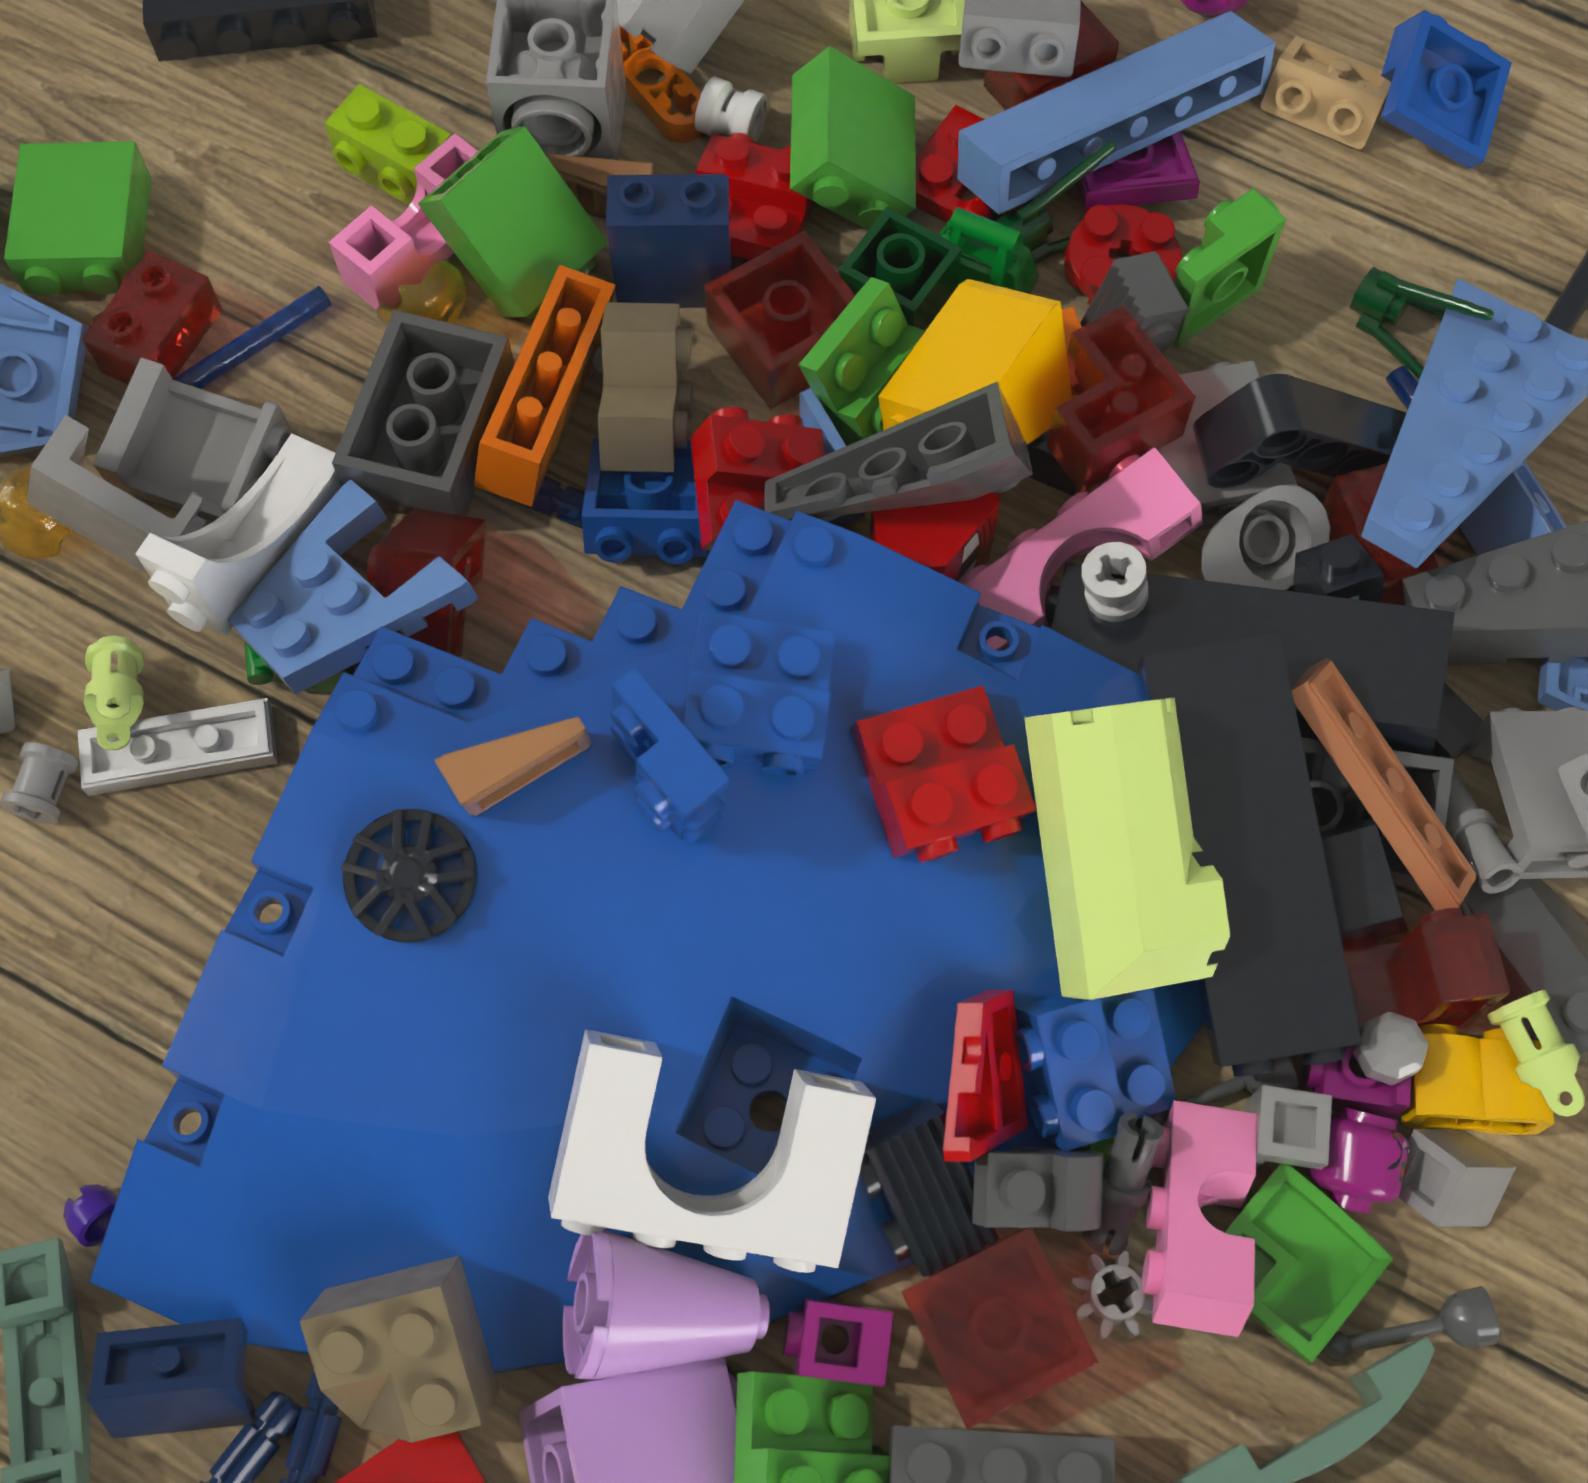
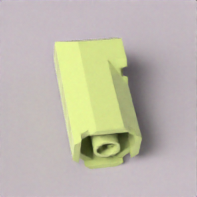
M1175 697L1025 717L1062 997L1093 1000L1212 977L1218 963H1208L1212 952L1225 949L1230 938L1223 879L1213 865L1200 867L1191 854L1203 850L1193 837Z

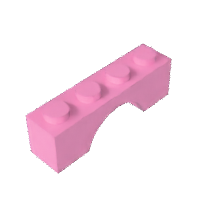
M1154 447L1141 457L1135 454L1121 461L1110 472L1109 480L1090 494L1087 491H1083L1071 497L1061 506L1057 513V518L1039 531L1036 528L1024 531L1009 544L1007 554L989 567L979 565L971 569L958 582L981 593L979 605L1041 628V625L1049 628L1046 619L1048 593L1055 577L1066 563L1107 542H1123L1132 545L1142 556L1152 561L1203 525L1201 503ZM993 636L986 641L990 648L997 651L1010 647L1006 639L998 636Z

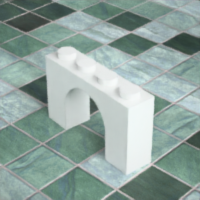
M585 1029L548 1196L551 1218L562 1220L561 1226L563 1228L583 1235H592V1231L604 1232L605 1228L633 1232V1239L642 1244L658 1248H672L675 1246L676 1240L702 1244L704 1245L703 1250L706 1253L727 1260H744L748 1252L774 1257L773 1262L776 1265L796 1272H814L816 1264L838 1268L876 1097L863 1082L794 1069L778 1143L773 1156L765 1168L749 1183L734 1191L713 1196L694 1195L678 1190L666 1183L654 1172L646 1160V1130L663 1058L655 1042Z

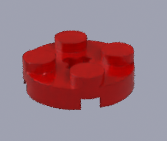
M1128 204L1095 205L1085 213L1083 220L1074 229L1065 250L1064 269L1068 282L1073 289L1077 284L1080 291L1089 297L1086 304L1090 305L1115 260L1110 258L1109 254H1116L1119 251L1134 256L1156 251L1175 283L1177 278L1176 267L1182 260L1180 244L1174 236V223L1163 213H1151L1141 207Z

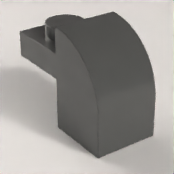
M1013 1145L1012 1151H988L975 1159L972 1224L982 1227H1050L1064 1232L1088 1231L1101 1228L1104 1154L1084 1148L1064 1151L1056 1146Z

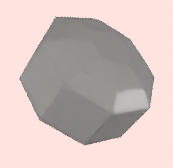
M1388 1011L1365 1022L1359 1029L1362 1044L1354 1046L1353 1055L1366 1077L1392 1086L1415 1075L1422 1069L1429 1043L1415 1020Z

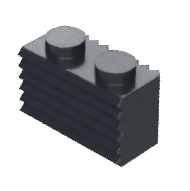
M930 1098L869 1128L858 1177L870 1200L880 1195L882 1197L890 1219L880 1223V1227L895 1259L900 1263L909 1258L922 1277L931 1276L936 1270H944L948 1264L957 1263L963 1257H970L974 1251L983 1250L986 1245L995 1244L999 1239L995 1227H982L972 1224L974 1179L966 1162L944 1161L943 1146L946 1115Z

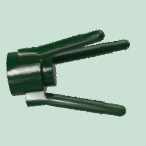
M1113 141L1107 142L1095 153L1088 156L1040 196L1017 206L995 220L997 223L1022 232L1023 245L1030 249L1035 265L1052 255L1065 252L1071 238L1070 236L1047 243V236L1053 232V223L1044 208L1116 150V144Z
M1376 267L1371 268L1366 274L1350 304V309L1361 314L1356 328L1373 336L1418 379H1420L1424 367L1382 326L1385 321L1396 325L1409 305L1442 318L1446 309L1485 321H1490L1494 317L1493 310L1401 280Z

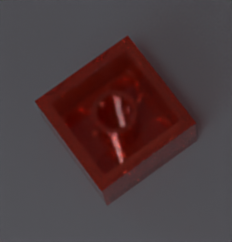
M805 231L704 285L707 326L770 410L810 388L799 364L855 297L852 290Z
M1024 1227L998 1240L995 1244H990L984 1247L983 1250L972 1253L970 1257H965L957 1263L947 1266L944 1270H939L931 1276L925 1277L901 1290L967 1429L1099 1363L1031 1227Z

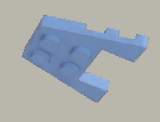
M1 283L0 458L42 451L65 415L75 420L89 328L82 323Z
M351 479L339 489L228 619L244 641L295 695L360 662L368 650L367 646L373 641L380 626L394 632L399 630L404 636L409 637L428 627L425 616L450 603L459 611L479 599L468 580L440 556L386 598L344 561L340 555L387 519L378 503Z

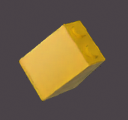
M971 279L960 283L879 394L878 399L883 430L995 382H998L1027 445L1071 415L1074 409L1061 301Z

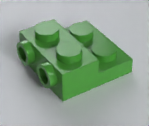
M1254 188L1234 202L1230 199L1224 200L1210 212L1204 222L1206 230L1201 246H1197L1189 251L1176 267L1177 278L1175 285L1190 312L1184 315L1185 320L1179 323L1181 327L1176 330L1178 333L1177 338L1171 344L1175 349L1262 289L1286 218L1280 214L1278 207L1270 198L1262 196Z
M870 277L799 364L811 390L817 396L846 446L883 431L878 396L925 332L923 329L908 325L890 284Z
M755 1371L738 1373L734 1483H889V1456L872 1455L873 1385Z

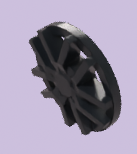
M398 809L377 818L353 838L354 842L341 867L343 871L344 892L354 917L374 934L395 942H424L449 931L462 919L469 909L477 889V861L473 848L466 836L448 819L426 810ZM407 821L422 822L416 847L406 846ZM393 825L392 849L372 840L382 830ZM434 825L451 836L454 842L431 850ZM365 848L383 855L385 859L380 870L375 871L358 866L359 859ZM461 852L464 870L440 873L437 862ZM356 875L378 881L361 900L358 895ZM464 881L460 898L452 908L438 887ZM387 894L394 900L381 921L378 922L368 911ZM432 897L446 917L429 926L420 904ZM408 908L418 929L410 931L393 929L392 926L404 910Z

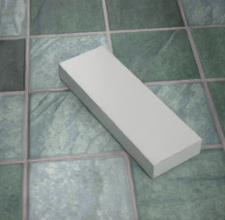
M268 698L136 720V723L130 728L129 744L120 750L112 751L102 748L97 742V727L78 730L81 789L88 796L278 764L273 707ZM110 738V739H108V740H109V741H112V742H115V741H118L119 739H117V738Z

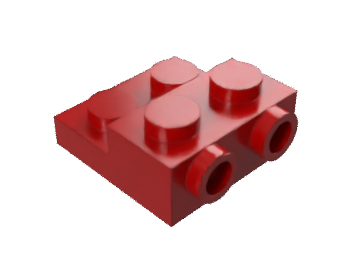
M733 133L728 137L711 135L695 174H725L729 178V220L732 256L789 269L815 205L814 201L790 189L791 145L780 150L758 145L753 138L744 133Z
M725 407L709 415L690 437L702 550L711 551L735 500L765 511V481L825 456L822 429L804 427L803 419L793 414L779 415L771 418L768 422L750 420L747 410L741 407Z
M984 685L856 721L850 727L893 858L916 852L919 863L935 860L959 851L956 839L979 832L983 844L1000 840L1023 831L1020 819L1036 811L1014 744L1004 746Z

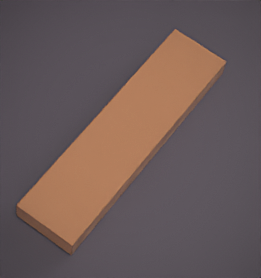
M1326 658L1309 667L1291 688L1295 705L1437 914L1440 916L1459 908L1477 878V874L1332 660Z

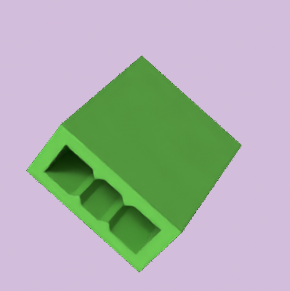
M828 46L792 75L790 189L867 230L873 226L887 207L903 216L915 210V96L833 47Z
M525 126L501 131L418 203L419 207L503 318H535L558 266L562 265L587 274L597 263L594 256L608 244Z
M135 141L20 144L4 261L24 293L51 296L58 292L112 294L116 291H139L151 175Z

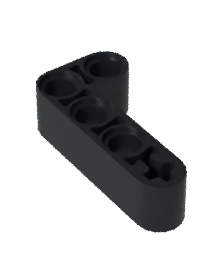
M1279 373L1266 375L1249 382L1202 414L1194 422L1193 430L1208 484L1214 488H1231L1245 484L1276 464L1282 463L1378 490L1407 413L1304 379Z

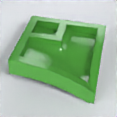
M1280 1163L1224 1232L1230 1235L1255 1239L1254 1307L1249 1316L1309 1366L1393 1260L1347 1213L1288 1164Z

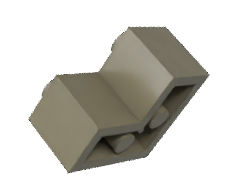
M607 302L601 327L604 386L598 412L600 471L674 472L677 449H688L689 418H692V382L681 381V364H691V327H680L679 304Z

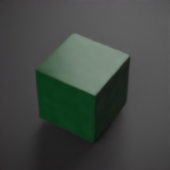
M887 207L838 269L837 317L870 277L890 284L908 325L926 331L958 287L962 248Z

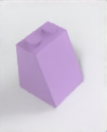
M725 1357L563 1386L518 1411L530 1483H734L737 1382L733 1375L728 1373Z

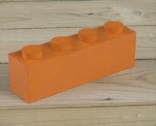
M562 265L558 266L480 440L474 487L530 507L533 506L592 366L594 353L601 345V327L607 302L613 301L615 284Z

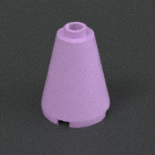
M606 1229L604 1232L592 1231V1235L581 1234L575 1245L567 1279L570 1282H577L574 1305H564L563 1312L565 1366L568 1374L575 1375V1379L590 1381L750 1352L755 1340L763 1339L767 1332L769 1301L765 1294H759L758 1285L752 1278L663 1248L642 1244L633 1238Z

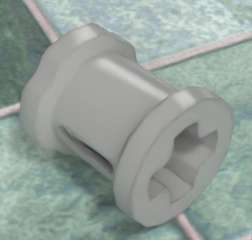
M26 742L19 754L23 759V763L12 792L3 794L0 806L24 819L45 824L58 823L61 811L56 807L67 776L76 771L79 761L63 750L45 744Z

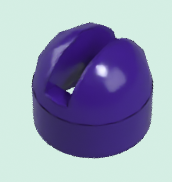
M98 1184L83 1185L79 1188L83 1195L76 1201L68 1198L64 1206L63 1217L67 1228L84 1247L95 1246L103 1242L118 1198L116 1193L107 1186Z

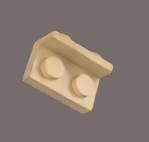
M1296 35L1279 57L1260 106L1263 111L1355 149H1362L1370 136L1377 117L1385 106L1391 81L1381 76L1383 71L1381 69Z

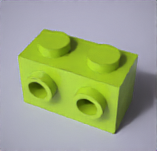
M360 84L354 88L324 123L333 149L332 155L340 168L407 205L411 204L417 189L414 168L452 136L451 133Z

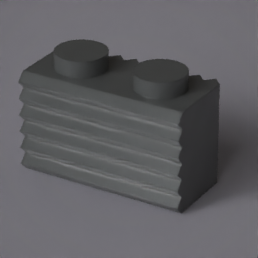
M1156 251L1115 259L1080 322L1097 364L1094 379L1098 381L1096 387L1101 390L1121 386L1125 389L1136 388L1139 382H1144L1152 377L1155 373L1153 366L1158 364L1157 359L1162 357V352L1175 341L1178 335L1176 330L1181 327L1179 323L1184 321V315L1190 312Z

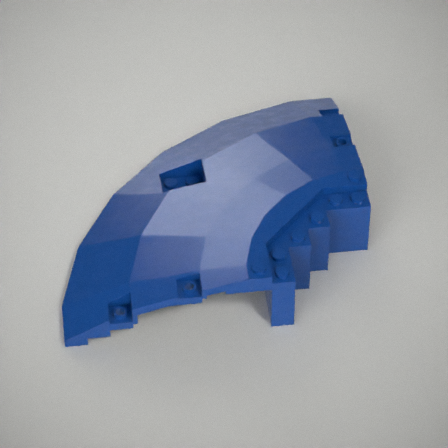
M735 500L682 609L620 586L593 641L531 618L502 674L380 626L354 675L343 672L308 736L253 855L251 862L257 869V872L226 929H221L163 1062L162 1067L174 1075L177 1081L145 1140L137 1139L90 1283L179 1324L242 1318L248 1333L247 1345L307 1354L309 1351L300 1320L324 1289L460 1255L494 1373L526 1370L527 1367L565 1363L563 1352L564 1305H574L577 1282H570L567 1279L575 1245L581 1234L563 1228L561 1226L562 1220L551 1218L548 1196L585 1029L655 1042L663 1058L646 1130V1160L654 1172L666 1183L678 1190L694 1195L713 1196L734 1191L749 1183L765 1168L776 1149L781 1128L776 1131L759 1129L752 1122L750 1111L753 1104L764 1096H777L787 1103L794 1069L863 1082L876 1097L870 1127L929 1098L947 1116L958 1003L986 990L1013 989L1015 1007L1061 994L1037 808L1033 813L1020 819L1023 831L1006 838L983 844L979 832L956 839L959 851L935 860L919 863L916 852L893 858L850 727L856 721L984 685L1005 747L1014 744L1036 807L1024 718L1142 702L1144 697L1139 674L1044 625H1041V628L979 605L980 592L858 533L797 510L790 521ZM699 609L836 631L829 684L831 696L822 760L816 771L804 770V776L781 777L762 771L763 763L735 759L733 766L720 767L730 778L724 801L726 808L720 813L723 820L711 832L692 846L685 838L680 840L670 827L666 828L662 833L658 832L634 802V799L638 797L634 786H636V760L626 752L610 729L615 725L610 716L612 711L611 684L635 666L682 722ZM993 636H998L1006 639L1010 647L997 651L990 648L986 641ZM575 717L580 718L592 742L586 750L476 817L474 815L470 816L462 807L434 759L447 753ZM420 809L436 813L448 819L466 836L473 848L477 861V889L469 909L462 919L449 931L424 942H395L374 934L354 917L344 892L343 871L341 867L354 842L353 838L357 833L360 834L371 822L393 812V810ZM421 821L406 822V846H417ZM393 825L382 830L372 840L392 849ZM434 825L431 850L454 842L451 836ZM365 848L359 859L358 866L377 871L380 870L385 858L383 855ZM461 852L437 862L440 873L464 870ZM356 875L360 900L378 881ZM464 881L438 887L452 908L460 898ZM386 894L368 913L376 921L380 922L394 899ZM432 897L420 904L429 926L446 917ZM271 904L282 905V914L275 922L267 924L260 922V915L265 907ZM408 908L404 910L392 926L393 929L401 931L418 929ZM1198 980L1153 988L1170 1068L1205 1022ZM1023 1066L1022 1075L1028 1128L991 1150L1012 1151L1013 1145L1054 1146L1044 1141L1032 1125L1028 1111V1100L1034 1095L1029 1072ZM189 1113H200L201 1124L198 1130L190 1135H182L180 1132L182 1119ZM975 1160L966 1162L973 1179ZM859 1179L838 1268L816 1264L814 1272H796L776 1265L773 1262L774 1257L748 1252L744 1260H727L706 1253L703 1250L704 1245L679 1240H676L674 1247L663 1248L754 1279L758 1285L759 1294H765L769 1301L768 1325L775 1323L777 1319L787 1316L789 1311L797 1312L802 1310L803 1298L828 1301L865 1286L867 1282L903 1267L906 1269L913 1266L909 1258L900 1263L895 1259L880 1227V1223L890 1219L882 1197L880 1195L870 1200ZM605 1228L606 1230L633 1238V1232Z

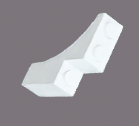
M291 433L279 453L252 488L215 521L197 531L182 536L163 537L149 533L136 552V556L151 577L148 581L149 586L163 596L169 605L167 609L169 616L190 630L201 632L205 626L227 636L233 627L228 619L342 487L332 465L336 453Z

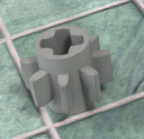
M1123 1251L1118 1256L1114 1265L1106 1267L1096 1253L1092 1254L1087 1259V1266L1093 1278L1090 1281L1081 1277L1072 1278L1068 1284V1288L1073 1292L1082 1294V1306L1071 1317L1074 1321L1089 1317V1319L1098 1325L1096 1337L1097 1341L1100 1342L1108 1337L1112 1327L1119 1325L1123 1333L1131 1340L1140 1334L1139 1326L1133 1315L1136 1313L1152 1315L1153 1301L1145 1299V1294L1142 1293V1274L1138 1275L1128 1267L1130 1259L1129 1252ZM1103 1280L1111 1289L1122 1285L1126 1290L1128 1297L1120 1304L1121 1311L1115 1304L1108 1305L1105 1308L1100 1304L1097 1296L1105 1289Z

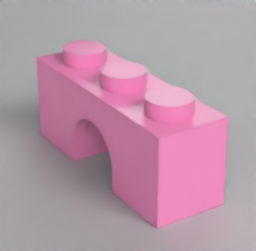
M456 133L414 168L417 180L416 193L411 204L401 216L391 221L371 205L329 241L343 284L382 315H385L454 253L419 207L418 203L478 152L477 149Z
M1174 1100L1165 1126H1162L1164 1134L1161 1142L1158 1144L1151 1167L1159 1168V1187L1151 1186L1146 1205L1145 1227L1156 1230V1251L1148 1249L1146 1252L1142 1274V1293L1153 1295L1152 1323L1239 1337L1254 1307L1255 1239L1230 1235L1216 1229L1206 1220L1200 1207L1206 1205L1242 1207L1256 1176L1257 1114Z

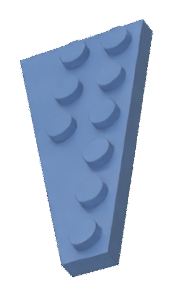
M1459 278L1456 281L1451 296L1493 310L1494 317L1490 321H1485L1449 309L1445 310L1361 535L1364 539L1415 568L1588 396L1587 340L1574 337L1539 319L1535 314L1521 310Z

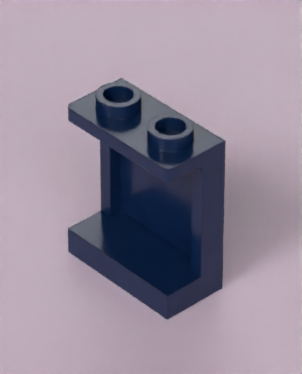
M725 174L609 176L607 179L606 229L614 284L616 285L617 303L679 304L680 308H733V256L731 255L728 176Z

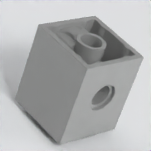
M497 0L486 77V86L496 134L504 130L525 126L544 153L575 157L619 159L626 79L616 0Z

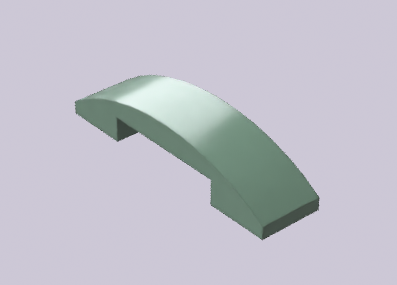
M57 1237L0 1251V1328L3 1335L11 1466L1 1468L2 1483H89L90 1424L87 1379L77 1303L63 1241Z
M1428 1336L1413 1341L1351 1376L1350 1380L1364 1401V1405L1260 1466L1256 1465L1243 1443L1224 1450L1170 1483H1293L1333 1465L1361 1447L1398 1413L1425 1374L1435 1352L1433 1344Z

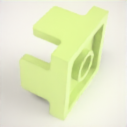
M849 0V27L853 60L857 62L865 61V56L883 55V77L894 84L937 80L941 53L951 50V55H959L965 0Z

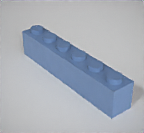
M1232 11L1226 12L960 130L958 180L998 215L1040 196L1109 141H1113L1116 144V150L1092 171L1266 92L1269 84L1275 42Z

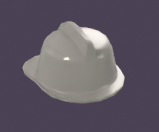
M1279 484L1258 492L1224 515L1210 529L1202 547L1201 568L1205 580L1287 590L1294 585L1296 553L1329 542L1330 524L1326 509L1314 494L1300 486Z

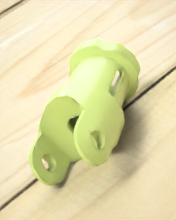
M106 636L100 638L96 643L89 645L85 654V664L87 670L91 673V681L85 687L84 706L92 723L97 727L98 744L106 750L114 751L123 749L129 744L130 728L136 723L138 716L142 712L144 692L142 686L137 681L138 674L144 666V654L142 648L134 644L129 638ZM114 653L118 655L117 669H111V655ZM110 738H117V739H119V740H118V741H115V742H112V741H109L108 739H110Z
M1544 989L1504 1005L1489 1013L1487 1017L1491 1025H1500L1519 1062L1515 1071L1520 1081L1529 1084L1533 1088L1540 1089L1551 1110L1560 1116L1567 1117L1580 1112L1585 1104L1583 1090L1575 1077L1581 1056L1575 1045L1565 1043L1546 1007L1550 997ZM1525 1019L1529 1020L1542 1045L1540 1050L1534 1045L1523 1021ZM1563 1092H1569L1572 1095L1573 1100L1570 1105H1563L1560 1102L1559 1098Z

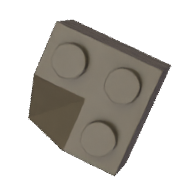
M460 1255L324 1289L300 1320L320 1391L361 1429L412 1443L482 1426L499 1391Z

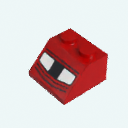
M988 493L976 499L872 511L869 539L958 582L968 571L979 565H985L990 560L1000 505L999 493Z

